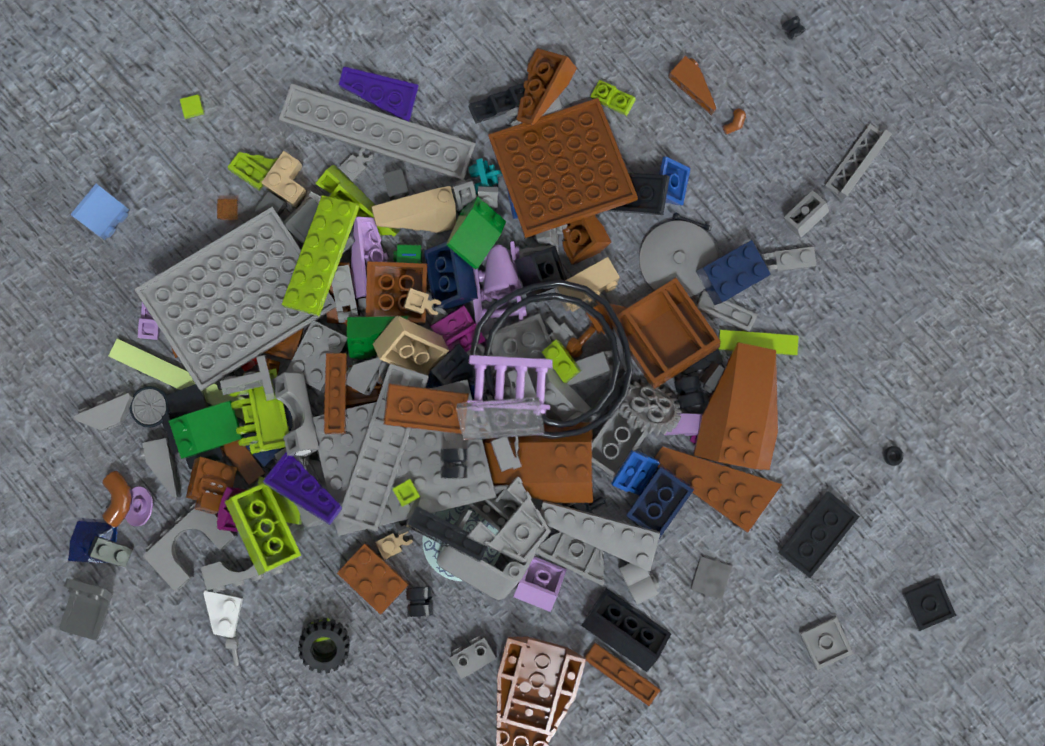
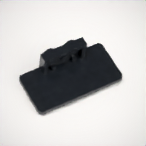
M196 384L166 396L170 413L161 416L163 420L162 425L167 432L169 446L174 454L179 453L169 420L208 408L203 390L200 391ZM218 447L193 457H188L186 461L189 469L192 470L194 459L203 457L218 461L224 458L222 447Z

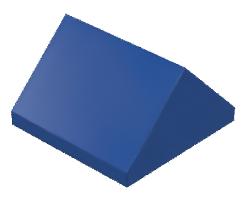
M663 157L659 175H668L670 177L666 203L683 206L691 168L668 157Z

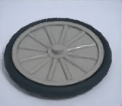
M145 386L135 392L130 405V413L137 424L151 428L163 422L161 416L169 413L165 392L154 386Z

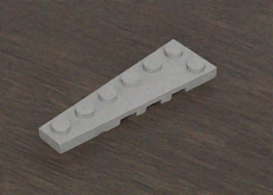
M543 501L540 514L546 525L647 571L651 570L660 536L659 531Z

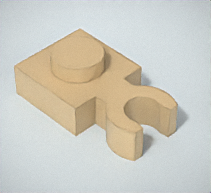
M410 288L403 308L423 314L424 310L427 309L429 314L437 315L438 312L432 309V305H441V302L436 299L429 301V294Z
M409 532L399 535L398 538L393 533L375 542L384 560L402 552L401 545L413 543V540L406 542L403 539V536Z

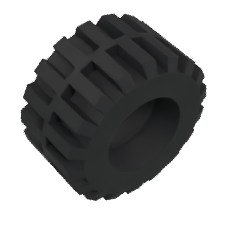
M323 618L322 621L315 619L313 624L311 622L308 623L307 628L302 630L298 646L300 660L303 659L305 667L309 665V670L311 671L317 669V673L320 674L321 671H325L326 674L330 673V669L336 671L338 666L342 667L345 659L347 660L350 647L348 631L346 628L343 629V625L340 622L336 624L335 619L331 618V621H327V618ZM326 637L335 642L336 648L330 653L323 654L317 652L313 648L312 643L318 638Z

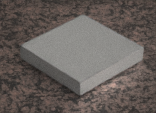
M836 616L799 632L816 670L853 654Z

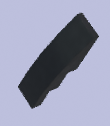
M524 83L509 87L506 91L490 95L487 99L470 103L468 108L475 124L504 115L507 111L519 107L520 100L525 92Z

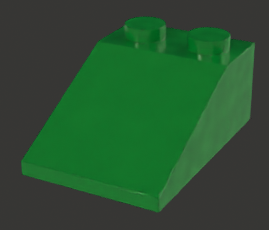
M476 197L463 207L446 245L476 270L500 237L506 221L489 207L487 203Z
M396 316L347 317L349 358L363 359L377 355L373 343ZM400 316L408 320V316Z
M231 400L169 420L181 459L193 457L243 439V435L236 432V429L240 426L235 410L231 406Z

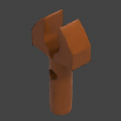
M590 326L578 339L574 337L570 339L566 350L569 351L571 357L576 358L583 353L582 345L595 333L594 327Z

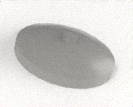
M671 221L656 227L646 237L639 254V266L645 282L652 290L655 291L674 278H677L689 297H693L705 289L696 271L718 259L713 240L702 228L686 221Z

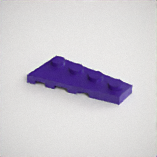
M344 66L339 81V87L402 120L410 122L419 89L418 84Z
M285 452L263 480L265 485L329 525L342 510L340 504L307 472L299 461L293 456H287V452Z

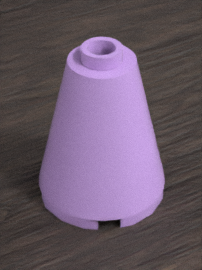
M494 245L487 254L483 295L484 299L492 302L491 298L498 301L514 290L522 288L507 248L502 245Z

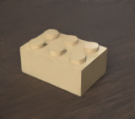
M607 257L565 281L585 285L600 295L603 291L608 293L614 290L616 285H618L620 277ZM562 287L555 288L556 293L580 298L584 302L587 300L589 303L594 301L582 292ZM561 302L566 312L569 310L574 312L580 309L577 305Z
M396 316L373 343L380 360L424 375H428L430 373L429 370L449 351L441 335L400 316Z

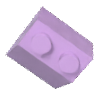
M534 556L523 578L519 581L513 597L551 612L567 569Z

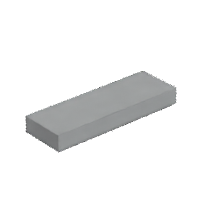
M703 290L696 306L700 311L746 332H750L758 315L727 300L714 305L706 290Z

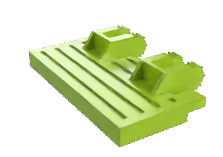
M276 369L268 370L274 399L266 400L263 386L229 394L231 397L249 394V398L236 400L231 403L232 408L243 409L245 424L255 423L236 429L237 434L256 432L257 436L243 438L238 441L240 446L249 445L251 454L285 447L283 436L287 435L289 431L283 402L276 399L272 380L278 377Z

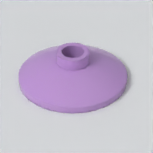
M138 486L130 490L131 505L125 517L130 525L137 527L142 526L148 521L153 508L150 492L146 488Z

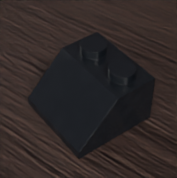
M556 246L514 260L523 287L546 281L567 280ZM554 288L535 290L527 293L526 296L541 294Z

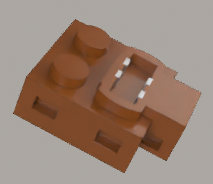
M203 457L194 459L186 498L196 500L194 509L209 514L218 513L226 488H233L237 468Z

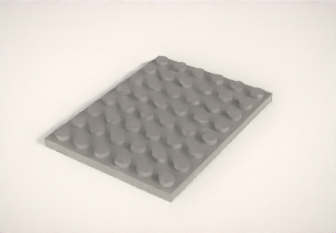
M273 207L134 289L200 391L336 308L335 301L329 292L320 316L289 309L281 305L301 250Z
M468 380L431 388L469 394L468 401H473ZM377 402L346 409L345 434H325L324 415L312 418L327 491L341 507ZM467 406L464 434L411 429L379 526L410 519L416 506L430 513H435L496 498L476 412L472 410V406ZM441 449H467V461L464 462V465L467 466V478H441V466L444 465L441 461ZM411 479L420 497L402 507L392 489ZM339 514L334 519L338 536L368 529L338 519Z

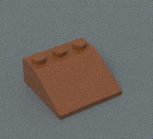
M367 261L366 317L408 316V321L424 326L426 322V309L423 314L405 309L403 306L410 288L426 293L427 264Z

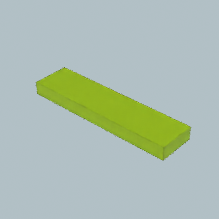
M719 330L721 342L718 349L733 351L737 342L773 349L779 355L797 356L799 336Z

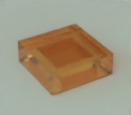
M217 199V219L238 220V200Z

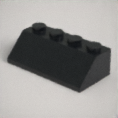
M605 588L581 624L586 630L646 672L659 659L671 636L670 632L607 588Z

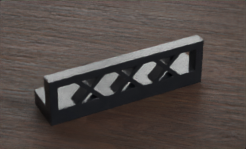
M418 506L415 507L410 519L405 524L406 527L445 547L449 546L475 559L477 562H481L488 548L468 538L469 532Z

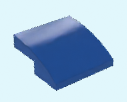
M631 450L611 484L623 491H630L640 496L660 462L651 456Z

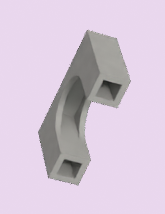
M196 503L190 507L191 512L186 516L183 514L175 521L176 525L171 530L168 528L160 535L161 539L157 543L152 542L145 549L146 553L143 555L174 591H179L193 578V575L178 560L175 551L176 542L185 531L190 529L202 531L219 550H223L238 536L234 531L217 529L218 514H209L195 510Z

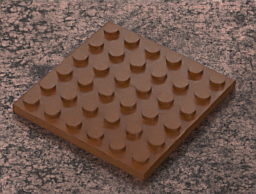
M599 98L542 116L534 126L522 123L488 135L525 238L638 200Z

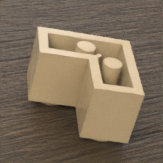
M283 151L261 182L262 185L296 209L307 193L305 188L293 181L303 166L300 161Z

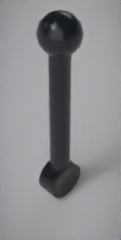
M679 213L673 214L674 220L680 219L690 222L708 231L712 229L710 225L680 216Z

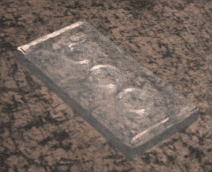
M539 397L457 403L456 409L463 440L544 434Z

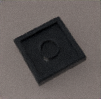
M940 578L902 593L918 631L957 616Z

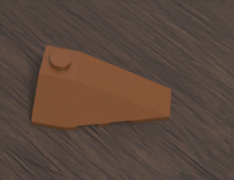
M595 215L569 223L567 228L562 230L564 237L562 242L563 249L572 265L599 254L611 243L606 230Z

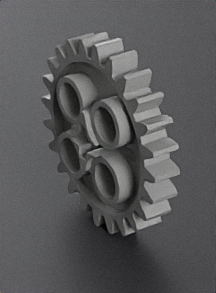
M636 381L633 385L630 384L627 397L619 408L620 412H624L622 417L628 418L627 423L633 422V428L639 426L641 432L645 429L649 435L652 431L656 435H659L660 432L664 435L667 431L671 432L679 423L682 411L678 410L680 405L675 404L677 399L670 398L672 393L666 394V389L660 390L659 387L653 390L649 383L645 385L643 381H641L640 385Z

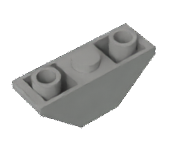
M126 392L118 393L113 400L108 401V399L97 402V406L94 408L86 407L79 410L78 414L73 416V418L98 430L108 431L124 424L130 410L133 394Z

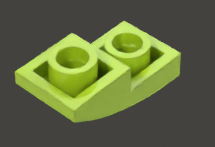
M601 80L598 81L590 96L592 99L599 98L602 105L625 116L628 115L636 100L634 96L618 90L616 86Z

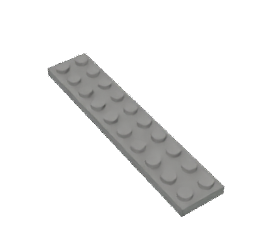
M294 84L290 86L279 117V121L364 148L368 151L457 180L465 179L476 143Z

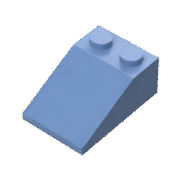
M95 184L71 215L105 240L114 234L118 223L123 222L127 218L129 209L98 184Z

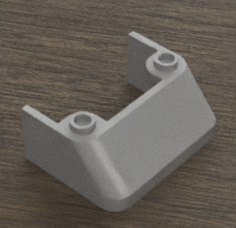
M462 511L455 526L463 529L472 511ZM443 546L437 556V564L443 570L491 598L502 600L508 596L523 578L537 550L534 551L526 562H510L504 567L503 571H500L483 560L477 562L475 559L449 546Z

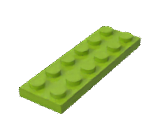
M321 196L282 301V306L320 316L360 207L358 204Z

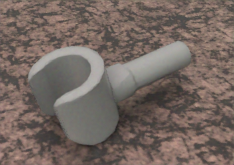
M228 637L225 648L232 649L234 666H238L237 649L239 641L237 638Z

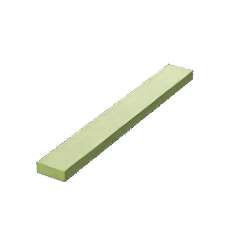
M116 339L110 351L109 357L179 390L195 384L188 371L119 339ZM215 384L203 390L206 402L213 406L230 400L234 402L245 399L241 396L231 397L229 394L223 395L222 390L219 391ZM234 408L236 416L244 420L243 409Z

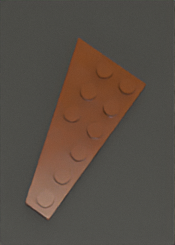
M663 446L654 457L660 462L657 467L658 469L662 465L694 487L692 492L694 495L747 533L782 486L780 483Z

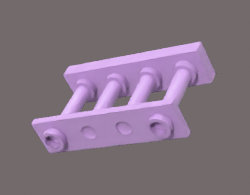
M513 241L510 242L511 249L507 251L510 257H512V263L518 275L514 260L520 258L519 246L515 247ZM473 268L478 299L473 300L477 325L486 313V309H482V301H485L479 284V282L485 280V272ZM521 296L517 298V302L521 301ZM526 306L509 316L519 315V322L522 321L523 316H527ZM506 309L495 310L490 318L500 317Z
M470 355V364L474 365V369H476L474 401L467 400V405L472 406V410H484V406L533 409V413H546V410H550V405H544L545 376L548 369H552L553 360ZM486 366H495V370H497L495 402L482 401L484 369H486ZM507 367H515V371H517L515 403L503 402L504 374ZM527 368H536V404H523L525 371H527Z

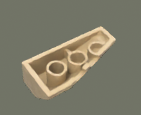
M451 186L432 189L371 207L375 224L379 227L406 228L415 231L424 230L439 233L453 230L456 224V208Z

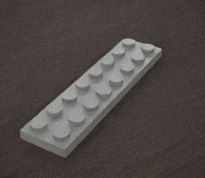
M393 364L389 365L338 519L378 531L412 429L383 425L388 384L425 388L429 376Z

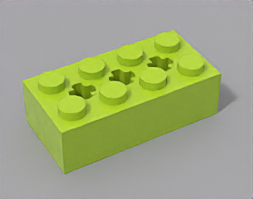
M263 483L225 501L258 575L301 556L270 487Z

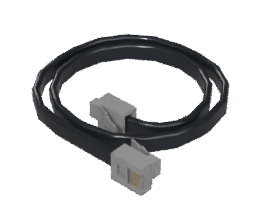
M561 279L534 283L519 288L494 302L477 323L470 348V355L476 356L481 329L496 309L518 296L535 290L562 287L582 292L604 308L619 336L626 367L621 394L605 415L579 429L551 433L528 427L510 414L506 407H498L507 420L525 433L548 439L577 436L592 430L610 419L627 397L633 373L628 339L620 320L609 302L585 285ZM556 292L527 296L507 308L493 325L488 334L483 356L490 355L494 335L509 315L529 303L547 300H557L579 306L598 321L610 341L613 367L608 388L592 409L573 420L567 421L549 419L542 413H533V409H529L532 415L545 425L557 428L575 426L597 413L614 391L620 367L616 336L603 315L580 298ZM472 365L473 378L475 381L476 369H474V365ZM486 366V369H484L486 384L491 397L495 401V387L492 381L491 368ZM515 370L507 373L511 387L510 403H512L514 397L512 383L516 390L517 372ZM525 371L523 404H534L532 401L536 400V393L528 371ZM483 387L482 401L489 402L485 389ZM484 406L496 439L491 441V445L501 472L521 467L517 454V429H515L516 441L514 445L516 458H514L507 436L502 437L491 407Z

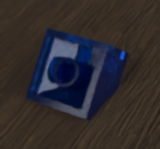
M77 521L70 539L68 561L109 563L90 557L87 554L95 536L116 542L118 527H113L103 522Z

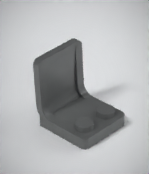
M312 197L307 198L284 221L285 227L303 245L319 205ZM350 234L343 253L355 242V239Z
M67 578L64 586L68 588L70 597L59 628L63 632L97 640L100 636L113 594L104 588Z

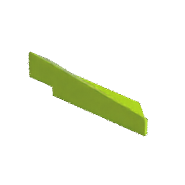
M333 164L326 169L315 184L331 194L329 197L358 204L360 207L356 217L374 219L371 207L375 206V204L336 165ZM376 226L380 236H396L400 232V229Z

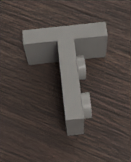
M265 356L257 357L258 373L247 372L244 376H229L220 381L223 395L263 386L266 400L274 399Z

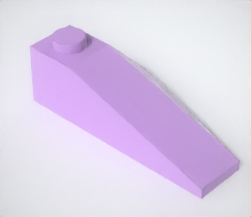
M356 217L354 221L353 238L355 242L352 244L350 274L355 299L366 298L367 261L387 262V259H389L387 253H384L381 247V237L375 221L369 217Z

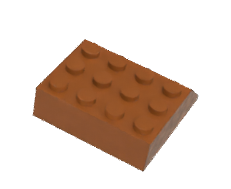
M677 278L669 281L616 315L628 339L631 357L653 390L720 348V339ZM610 320V322H611V324H612V326H613V328H614V330H615V332H616V334H617L616 328H615V326L613 325L612 321Z

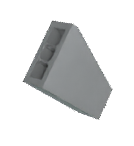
M603 351L577 361L576 364L581 369V372L567 384L569 386L576 385L611 373L613 367L611 351ZM621 361L619 370L623 369Z

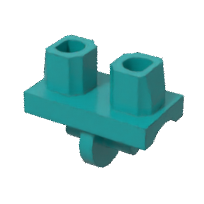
M482 158L477 159L476 164L468 167L471 177L480 176L481 182L474 184L476 195H478V186L494 187L493 185L499 184L498 177L502 176L501 170H496L495 165L489 166L488 161H483Z

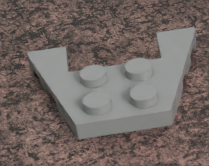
M516 477L505 490L520 505L496 535L480 521L469 532L467 537L524 563L547 537L550 530L539 510L532 503L530 494L524 489L522 480Z

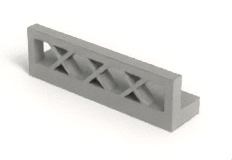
M869 124L824 187L844 200L892 133L887 130L882 133ZM869 131L879 137L875 143H867L866 135ZM865 147L866 156L856 159L855 150ZM854 163V173L845 174L844 165ZM843 178L844 186L841 191L831 185L834 179Z

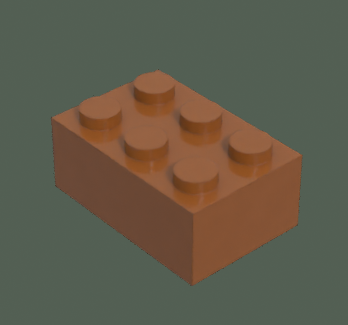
M367 543L363 544L337 572L380 615L410 585Z

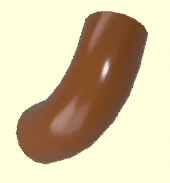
M113 471L102 482L111 494V503L102 514V517L111 526L118 527L130 510L132 498L130 487L125 478L118 471Z

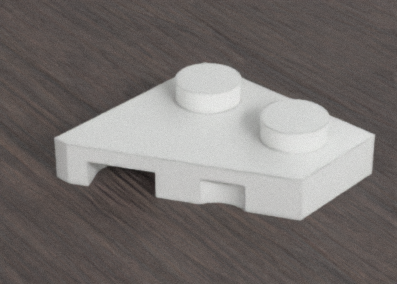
M205 590L203 594L213 634L234 638L243 598Z

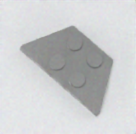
M557 531L536 549L537 554L603 586V550L561 531Z

